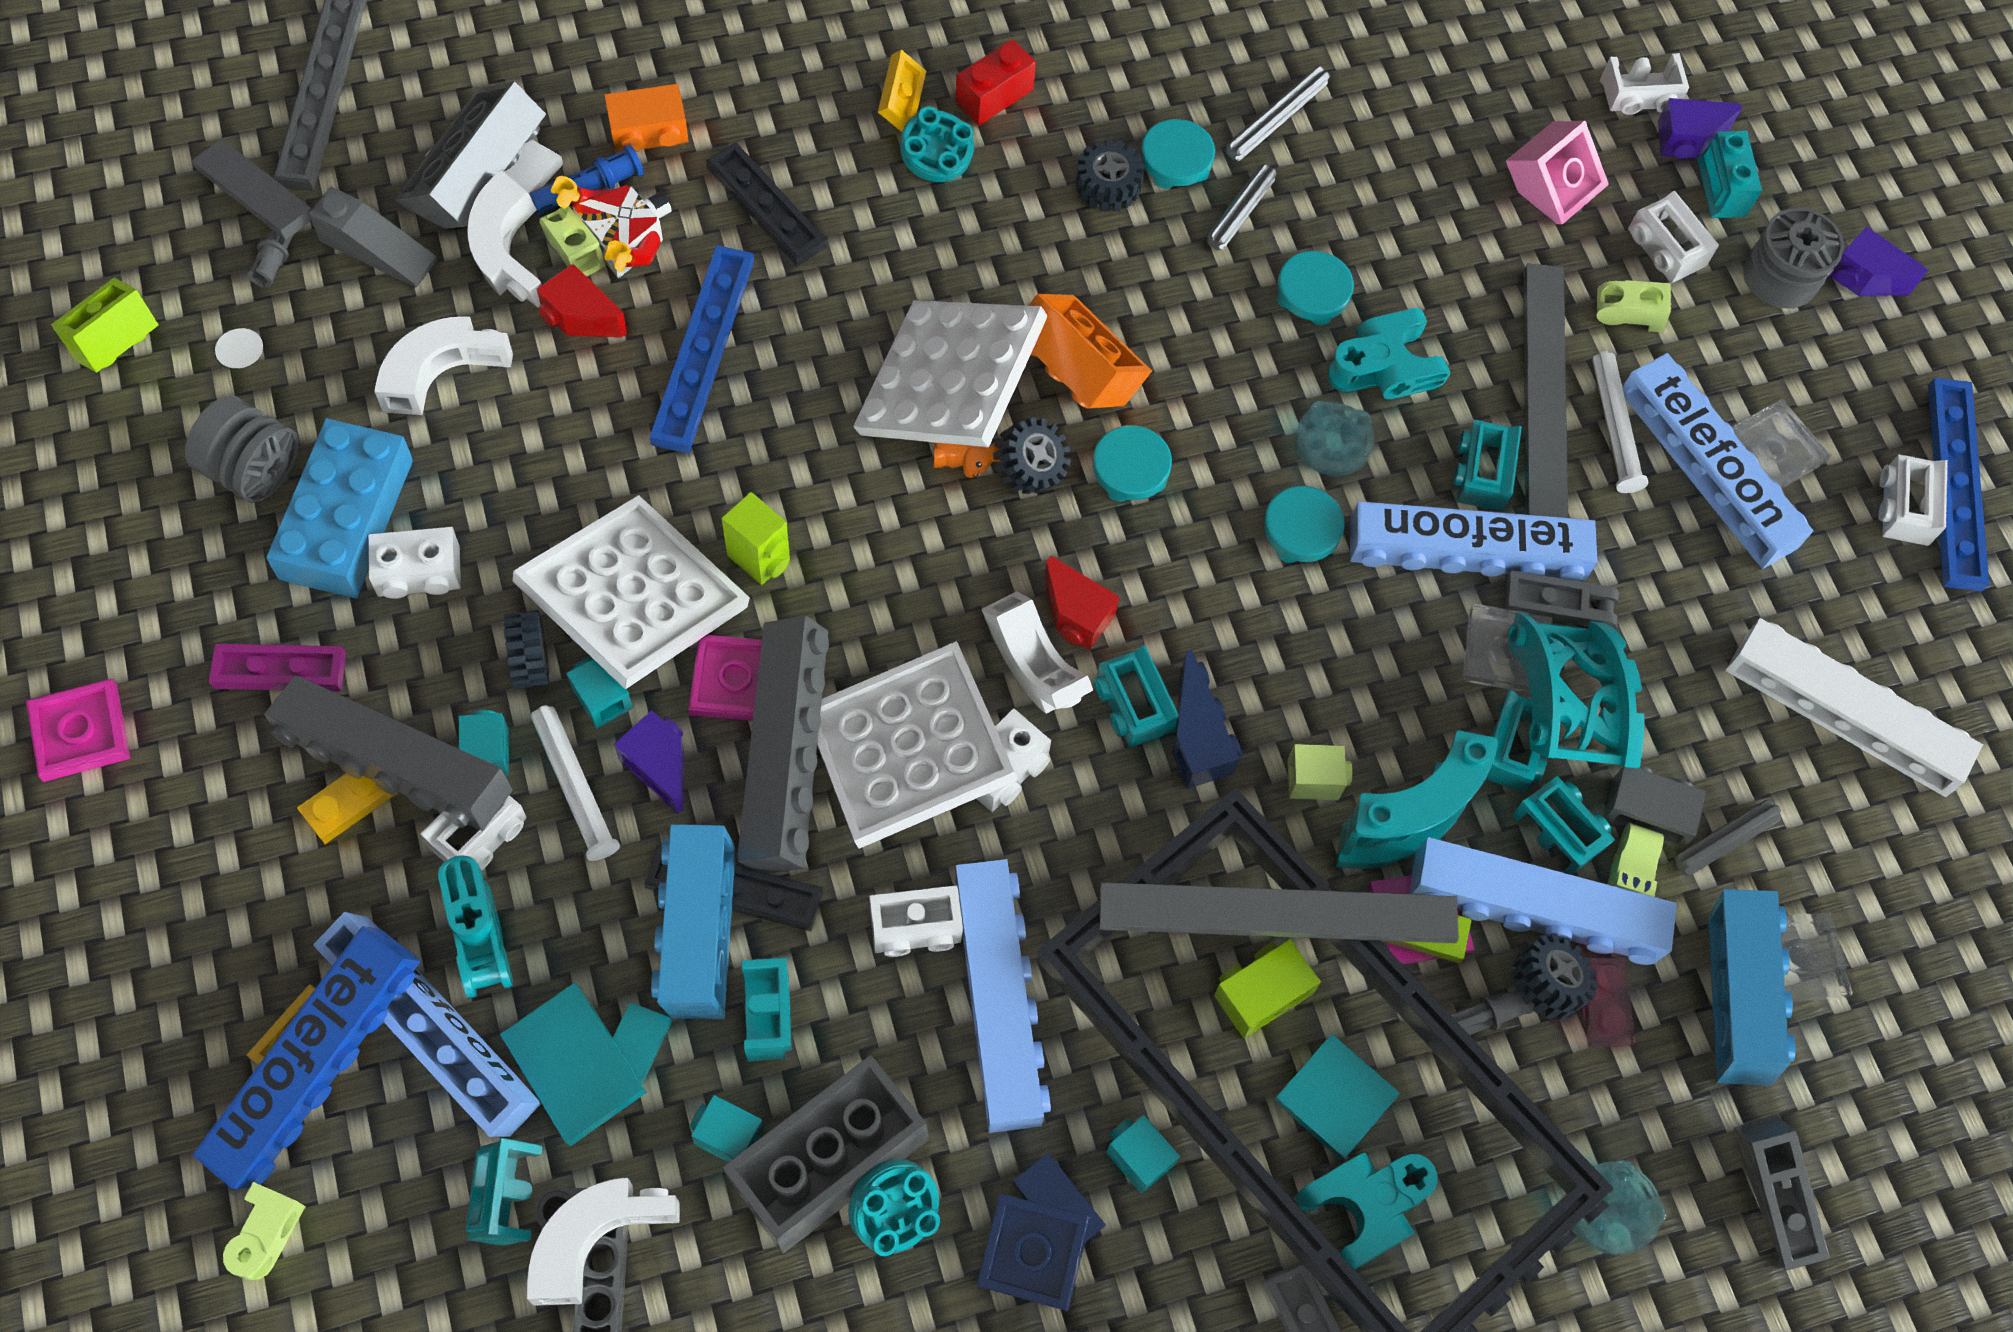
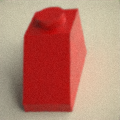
M571 264L536 289L541 305L538 307L540 315L551 327L557 325L567 336L622 338L627 334L623 311L574 264Z
M1050 556L1046 561L1044 583L1055 628L1070 644L1075 646L1082 645L1091 650L1116 615L1120 596Z

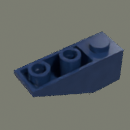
M1192 650L1186 651L1181 667L1177 701L1179 718L1174 731L1172 754L1187 789L1234 774L1241 757V749L1234 734L1229 735L1223 722L1225 721V712L1219 698H1213L1209 690L1210 680L1208 671L1203 662H1197Z

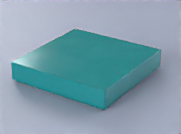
M1331 1034L1274 1101L1337 1158L1343 1161L1400 1093L1337 1037Z

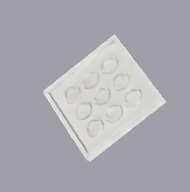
M913 300L853 427L861 436L989 447L1047 319V314L1041 306Z
M639 495L513 571L512 579L529 598L624 689H627L746 609L750 599L748 595Z
M957 641L825 697L821 701V727L818 731L817 744L858 849L1018 780Z

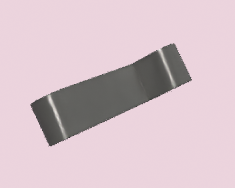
M554 1188L541 1194L534 1208L535 1218L539 1225L544 1228L547 1224L548 1212L552 1206L567 1202L570 1198L587 1188ZM629 1225L620 1226L607 1232L597 1240L589 1251L583 1270L582 1304H575L573 1332H622ZM605 1249L614 1252V1262L608 1270L595 1272L591 1269L592 1258L597 1252ZM601 1297L610 1299L611 1310L606 1318L600 1321H592L588 1318V1308L592 1301Z

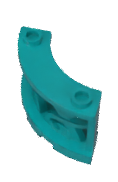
M1517 612L1514 622L1509 627L1508 643L1509 652L1521 663L1529 683L1532 702V723L1529 728L1530 750L1546 758L1616 764L1623 767L1640 769L1644 740V713H1637L1635 693H1639L1642 690L1635 660L1626 658L1623 649L1627 643L1613 627L1604 622L1589 621L1587 629L1539 623L1526 613ZM1570 659L1583 671L1598 679L1602 686L1590 699L1587 706L1559 676L1562 667ZM1600 702L1606 703V708L1604 707L1597 715ZM1560 722L1565 725L1566 729L1562 739L1568 738L1578 725L1582 728L1577 748L1558 746ZM1591 737L1605 745V751L1586 749Z
M1457 731L1443 763L1435 762L1432 767L1431 776L1422 783L1395 793H1362L1348 822H1344L1341 826L1335 867L1349 869L1387 867L1394 862L1402 861L1409 857L1414 858L1416 850L1428 837L1441 840L1485 781L1496 755L1497 738Z

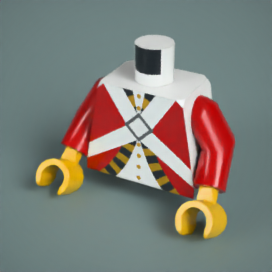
M566 176L556 178L550 191L553 194H559L556 199L557 204L562 208L568 207L570 203L574 205V213L578 214L599 241L604 262L618 278L632 267L649 266L652 263L663 240L659 218L671 212V206L661 192L643 201L632 186L625 185L617 189L591 190L577 187L576 183Z

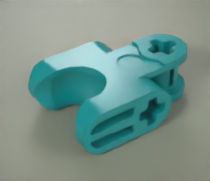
M1412 308L1374 317L1359 325L1355 332L1357 338L1346 340L1336 348L1334 361L1329 366L1327 377L1332 387L1345 393L1378 385L1383 397L1390 400L1436 389L1445 383L1451 372L1442 357L1423 358L1415 356L1404 346V344L1418 339L1427 324L1423 311L1420 308Z
M464 855L454 856L440 866L438 879L447 920L454 935L460 978L465 994L470 999L477 997V989L498 983H502L504 988L513 987V978L503 946V935L493 891L483 879L482 871L473 858Z
M1365 1152L1303 1187L1294 1197V1200L1299 1208L1306 1212L1314 1211L1325 1204H1338L1344 1206L1352 1213L1357 1224L1356 1237L1352 1244L1346 1246L1339 1253L1356 1270L1415 1234L1403 1213L1419 1205L1434 1192L1438 1183V1174L1432 1162L1420 1154L1403 1156L1377 1171ZM1415 1175L1419 1182L1416 1185L1413 1184L1407 1187L1402 1179L1406 1176L1411 1177Z

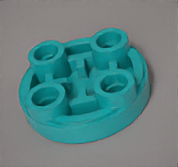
M930 106L924 107L907 122L900 139L901 157L909 170L922 179L931 182L954 180L966 171L971 162L974 152L973 128L950 113L938 111Z
M1183 119L1164 120L1152 126L1145 134L1141 148L1142 164L1144 163V168L1154 178V183L1160 188L1169 189L1173 186L1191 185L1204 181L1209 177L1215 157V145L1209 133L1194 122Z
M1322 251L1300 252L1289 258L1280 270L1277 281V302L1281 307L1287 308L1300 318L1311 320L1316 325H1326L1348 306L1354 289L1352 274L1340 259Z
M1125 425L1108 431L1100 438L1094 450L1092 467L1096 480L1107 491L1110 499L1116 502L1141 500L1155 495L1166 487L1172 467V456L1166 442L1154 431L1141 426Z
M1294 486L1279 492L1270 501L1264 516L1266 538L1277 551V556L1287 563L1295 561L1313 562L1334 553L1341 540L1345 526L1344 516L1338 503L1326 492L1310 486Z
M903 1159L882 1162L862 1176L856 1184L849 1201L848 1215L850 1225L857 1237L880 1256H889L893 1253L909 1249L924 1237L933 1235L939 1227L940 1217L937 1214L939 1208L938 1189L932 1177L914 1162Z

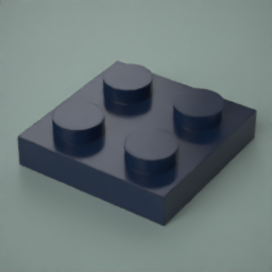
M1000 1193L977 1286L1061 1310H1069L1091 1217Z

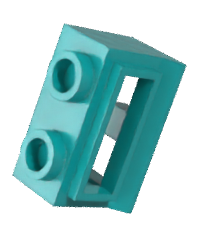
M1717 131L1704 153L1697 157L1711 218L1747 217L1762 192L1748 132Z
M1474 419L1469 431H1462L1458 444V453L1463 454V461L1457 464L1453 477V486L1459 487L1457 502L1503 512L1513 494L1522 426L1508 427ZM1481 445L1499 448L1495 481L1477 477Z
M1146 645L1133 652L1099 664L1097 677L1094 678L1096 692L1102 702L1107 700L1112 714H1110L1112 727L1118 737H1124L1129 748L1175 731L1179 718L1178 712ZM1131 671L1133 673L1136 672L1155 715L1138 720L1118 676Z
M1509 689L1498 706L1497 713H1500V717L1490 734V737L1497 738L1498 746L1492 767L1486 779L1524 793L1533 781L1539 782L1547 765V759L1530 750L1526 765L1508 758L1519 720L1532 723L1531 700L1521 697Z
M1556 776L1533 795L1523 800L1512 814V817L1518 822L1528 813L1543 829L1537 837L1539 845L1544 850H1549L1554 845H1557L1572 862L1563 873L1575 875L1603 853L1615 839L1610 835L1611 827L1608 821L1600 814L1594 813L1592 815L1582 804L1583 797L1579 789L1571 782L1563 783ZM1548 797L1588 841L1590 844L1588 847L1583 844L1544 799Z
M787 958L742 960L746 1007V1040H744V1050L747 1062L785 1060V1051H792Z
M500 1138V1141L480 1146V1150L476 1151L465 1231L468 1232L467 1240L501 1246L530 1240L531 1230L508 1227L511 1202L527 1200L532 1195V1186L529 1182L515 1179L517 1159L527 1156H540L542 1154L541 1145Z

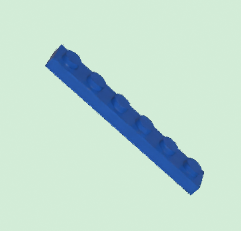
M716 245L649 437L652 446L687 454L690 453L754 264L753 253Z
M1934 378L1928 385L1933 460H1947L1946 528L1939 535L1943 587L1983 591L1990 584L1972 382Z

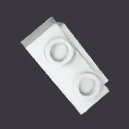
M1679 53L1672 54L1662 73H1650L1649 59L1643 57L1635 61L1629 74L1620 75L1618 58L1610 57L1600 78V83L1604 86L1610 111L1622 110L1626 115L1638 113L1642 109H1657L1658 112L1662 113L1669 98L1684 99L1689 89Z
M1676 191L1638 210L1628 228L1634 241L1642 246L1653 260L1655 267L1665 275L1671 284L1706 267L1719 246ZM1668 215L1678 226L1674 233L1675 238L1661 222ZM1690 241L1694 248L1685 252L1680 244Z
M1898 454L1890 465L1884 466L1880 476V487L1884 488V499L1878 513L1879 520L1883 521L1882 537L1929 546L1946 528L1947 460L1930 461ZM1910 480L1925 485V497L1920 503V512L1924 513V515L1909 512Z
M508 796L502 804L503 807L494 815L483 831L479 830L459 851L446 842L459 826L450 822L443 813L420 835L427 847L444 862L454 856H469L478 863L482 871L492 860L493 852L504 841H511L519 834L524 825L523 821L527 817L522 806L511 796Z

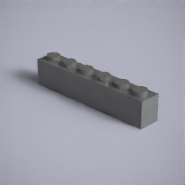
M806 615L765 622L763 627L737 862L765 873L805 869L806 852L809 848L808 830L810 811L813 807L812 790L814 771L817 767L816 751L818 731L821 727L820 711L822 691L825 687L824 671L829 639L828 630Z
M297 675L294 676L264 713L274 728L272 731L273 736L282 744L293 748L295 745L301 746L313 758L322 763H327L331 760L339 764L347 774L356 779H361L362 776L373 780L381 790L388 794L395 795L396 792L406 795L414 805L422 810L430 811L431 808L442 812L450 822L459 827H465L468 824L483 831L513 791L500 767Z

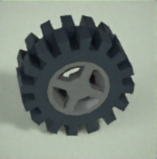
M1105 139V146H1102L1100 141H1096L1093 143V149L1087 146L1084 149L1083 155L1080 154L1075 181L1077 193L1081 192L1080 198L1084 202L1090 198V207L1095 209L1097 204H1101V211L1107 212L1108 206H1113L1115 212L1120 211L1121 203L1125 208L1131 206L1132 200H1137L1142 186L1144 163L1141 164L1142 157L1140 154L1134 155L1135 148L1131 145L1125 150V142L1118 140L1117 146H1113L1112 139Z
M1036 417L1023 420L1004 430L1000 434L1002 438L995 442L994 446L1001 449L993 453V460L1001 461V464L995 466L997 473L1005 472L1006 475L1001 480L1004 484L1013 481L1011 489L1016 492L1022 490V494L1037 493L1060 482L1059 479L1064 478L1067 474V471L1063 468L1070 466L1071 459L1064 458V455L1070 453V447H1062L1061 442L1066 440L1063 433L1056 435L1055 432L1059 427L1054 423L1047 426L1048 420L1046 419L1036 420ZM1027 451L1030 452L1029 456L1031 458V461H1029L1027 457Z
M533 610L504 614L505 646L514 689L549 685L548 656L540 611Z
M1551 934L1549 937L1546 935L1539 937L1520 953L1512 964L1515 969L1511 974L1512 979L1519 980L1514 985L1516 991H1524L1526 994L1522 998L1526 1005L1532 1001L1535 1004L1534 1012L1540 1014L1545 1010V1018L1552 1020L1557 1016L1559 1021L1565 1020L1567 1017L1570 1018L1591 1001L1596 995L1594 991L1598 989V982L1593 980L1597 977L1596 969H1588L1587 967L1592 963L1588 956L1582 958L1579 955L1582 949L1578 945L1574 948L1569 947L1571 940L1564 937L1559 941L1558 935Z

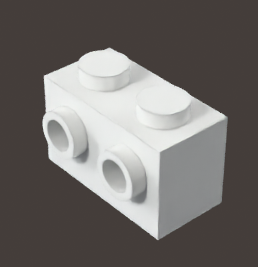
M453 527L368 534L369 579L378 597L384 596L398 599L405 597L407 594L423 592L440 595L447 593L449 590L461 589L460 545Z
M1014 708L995 728L1018 780L976 798L991 812L1001 803L1005 806L1009 805L1022 790L1020 784L1029 775L1033 777L1038 776L1050 762L1048 755L1051 740Z
M957 885L870 896V917L875 953L884 952L885 956L898 957L910 953V949L928 947L929 951L939 952L952 949L954 944L961 943L963 925Z

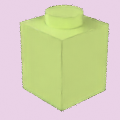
M1295 744L1288 758L1289 798L1339 800L1346 786H1350L1352 782L1351 761H1345V746Z

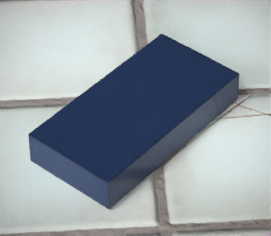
M1049 1153L1013 1180L1012 1184L1025 1200L1091 1217L1085 1243L1105 1228L1106 1224Z

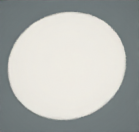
M245 328L226 332L219 338L215 346L217 359L221 364L229 368L247 367L256 362L263 351V342L256 332Z

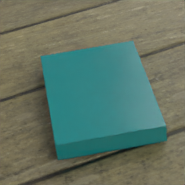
M576 982L500 1034L563 1140L569 1146L581 1140L647 1093L585 993Z

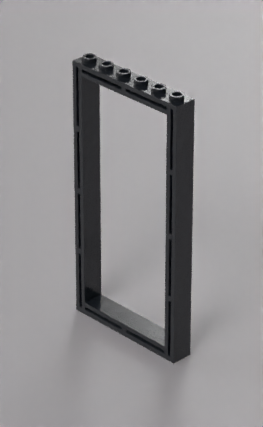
M1236 787L1120 882L1171 885L1232 835L1281 889L1333 891ZM1100 899L1038 950V962L1358 1328L1362 1332H1409L1083 964L1081 959L1116 931L1099 930ZM1329 939L1566 1193L1420 1331L1477 1332L1478 1329L1473 1322L1484 1311L1492 1317L1511 1299L1506 1290L1517 1280L1523 1286L1531 1281L1544 1268L1538 1260L1550 1249L1557 1255L1577 1237L1571 1229L1582 1218L1588 1224L1594 1221L1609 1206L1603 1198L1614 1188L1380 940Z

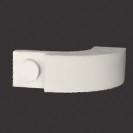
M500 170L482 188L473 203L468 220L470 250L487 282L500 296L508 289L521 302L527 298L536 307H540L536 290L542 286L540 280L510 255L513 236L537 209L529 193Z
M461 316L435 320L409 332L393 346L380 367L374 392L382 411L386 413L422 415L430 384L440 373L451 367L465 364L511 367L513 352L507 333H500L492 329L474 331L470 317Z
M1016 591L982 609L990 632L1006 664L1028 697L1043 712L1047 714L1054 709L1072 707L1081 701L1083 695L1093 691L1088 676L1068 665L1055 650L1042 626L1031 598Z
M620 1178L598 1183L570 1198L549 1219L536 1241L529 1263L527 1300L534 1306L582 1304L584 1264L589 1251L597 1240L612 1229L624 1225L679 1223L680 1204L676 1195L668 1196L667 1189L649 1188L640 1190V1197H633V1186L628 1178Z

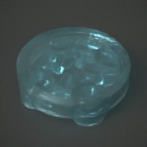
M1317 401L1305 413L1298 425L1295 436L1297 451L1301 459L1310 468L1321 474L1346 476L1355 473L1367 463L1374 447L1372 419L1364 410H1356L1351 406L1341 403Z
M1620 1160L1594 1165L1593 1167L1614 1188L1603 1198L1609 1206L1590 1224L1582 1218L1574 1228L1587 1244L1606 1254L1627 1255L1642 1249L1654 1239L1666 1216L1656 1188L1642 1172L1628 1161Z

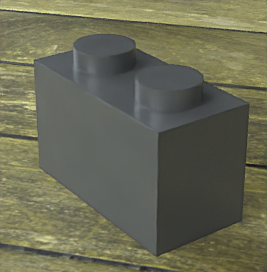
M1640 765V769L1622 767L1612 779L1603 817L1610 826L1622 830L1625 829L1628 823H1632L1662 833L1664 836L1663 844L1682 850L1696 837L1706 791L1695 788L1686 780L1668 779L1653 774V771L1645 766Z

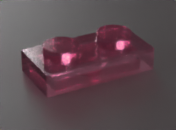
M1590 958L1592 963L1587 967L1588 969H1596L1597 977L1593 980L1598 982V989L1594 991L1596 993L1595 997L1583 1006L1587 1046L1631 1047L1636 1041L1625 958Z

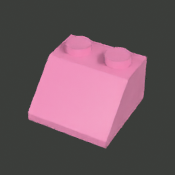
M1553 121L1506 160L1518 193L1556 224L1565 223L1609 185L1585 121Z

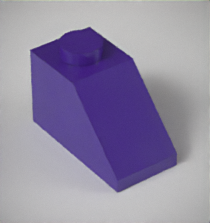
M1669 98L1658 119L1660 155L1682 159L1697 158L1705 151L1717 131H1730L1741 111V104Z
M1866 226L1843 252L1841 260L1829 276L1858 296L1909 295L1929 269Z
M651 710L623 735L614 746L618 759L676 814H679L684 809L685 751L681 738L683 732L669 717H665L662 720Z

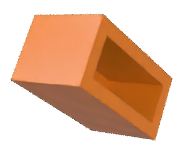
M679 84L604 94L615 153L624 150V145L631 144L636 152L641 149L661 146L670 147L689 142Z

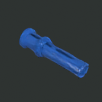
M631 144L624 145V150L607 158L599 156L592 162V166L567 177L572 179L577 187L598 190L600 188L613 189L615 188V183L633 175L637 177L643 176L644 171ZM554 183L529 193L539 216L559 207L556 201L559 194H553L550 191Z

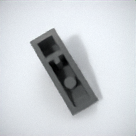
M333 187L327 190L309 213L320 242L415 288L418 287L437 262L436 255L370 206Z
M1777 1115L1734 1127L1745 1171L1782 1267L1788 1271L1830 1259L1796 1130Z

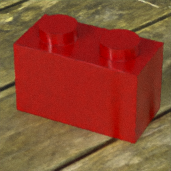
M1013 39L1009 40L956 75L955 104L980 126L1033 91L1036 61Z

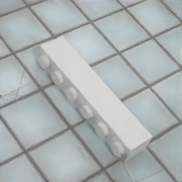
M1759 618L1746 633L1725 670L1944 797H1947L1965 783L1983 746L1982 743L1971 738L1964 730L1946 724L1934 717L1927 709L1909 703L1897 696L1890 688L1872 682L1860 675L1853 667L1835 661L1823 654L1816 646L1800 641L1786 633L1779 625L1769 623L1762 618Z

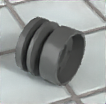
M1797 207L1779 211L1768 222L1760 239L1748 254L1743 266L1744 280L1750 291L1766 304L1777 308L1789 309L1806 305L1816 296L1825 283L1826 278L1841 260L1844 251L1843 236L1836 224L1820 212L1809 208Z
M234 395L223 396L211 403L194 423L185 444V459L188 466L217 483L221 482L225 489L235 493L240 498L250 503L263 501L272 495L285 481L298 455L299 439L294 430L268 415L263 416L262 411Z

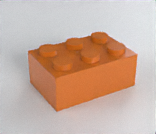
M1036 294L1028 305L1041 306L1047 314V319L1030 355L1038 357L1046 365L1045 371L1048 375L1058 382H1063L1072 391L1071 396L1079 405L1085 408L1125 406L1152 372L1140 358L1074 295Z

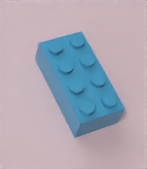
M328 418L325 419L266 557L279 580L351 598H358L369 571L368 534L384 533L413 462L404 436Z
M671 825L670 838H664L662 842V864L668 865L667 881L660 882L658 890V905L660 909H664L663 926H657L655 931L656 953H661L660 970H654L652 974L651 993L653 998H658L657 1003L671 1018L725 1019L736 847L724 825Z
M1723 889L1707 916L1716 1083L1771 1086L1784 1073L1790 1062L1794 1061L1796 1054L1795 1037L1793 1034H1788L1787 1018L1792 1016L1793 1000L1791 992L1785 991L1784 975H1788L1790 967L1789 951L1787 948H1782L1781 933L1785 932L1787 925L1786 909L1784 906H1779L1778 891Z

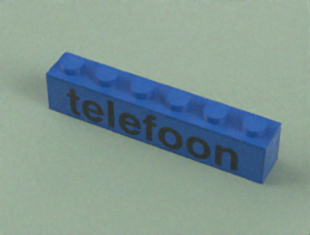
M362 926L192 1156L232 1189L249 1188L253 1182L259 1185L262 1184L275 1168L273 1161L281 1150L291 1145L301 1134L304 1127L301 1123L309 1112L319 1107L327 1099L332 1090L329 1085L337 1074L347 1069L355 1061L360 1052L357 1047L366 1035L374 1032L384 1022L388 1013L385 1009L396 995L402 994L412 984L415 978L413 971L421 960L383 930Z

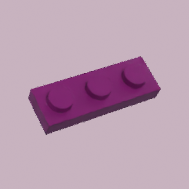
M215 644L209 683L213 689L284 690L294 676L297 675L330 691H341L346 652L343 646Z

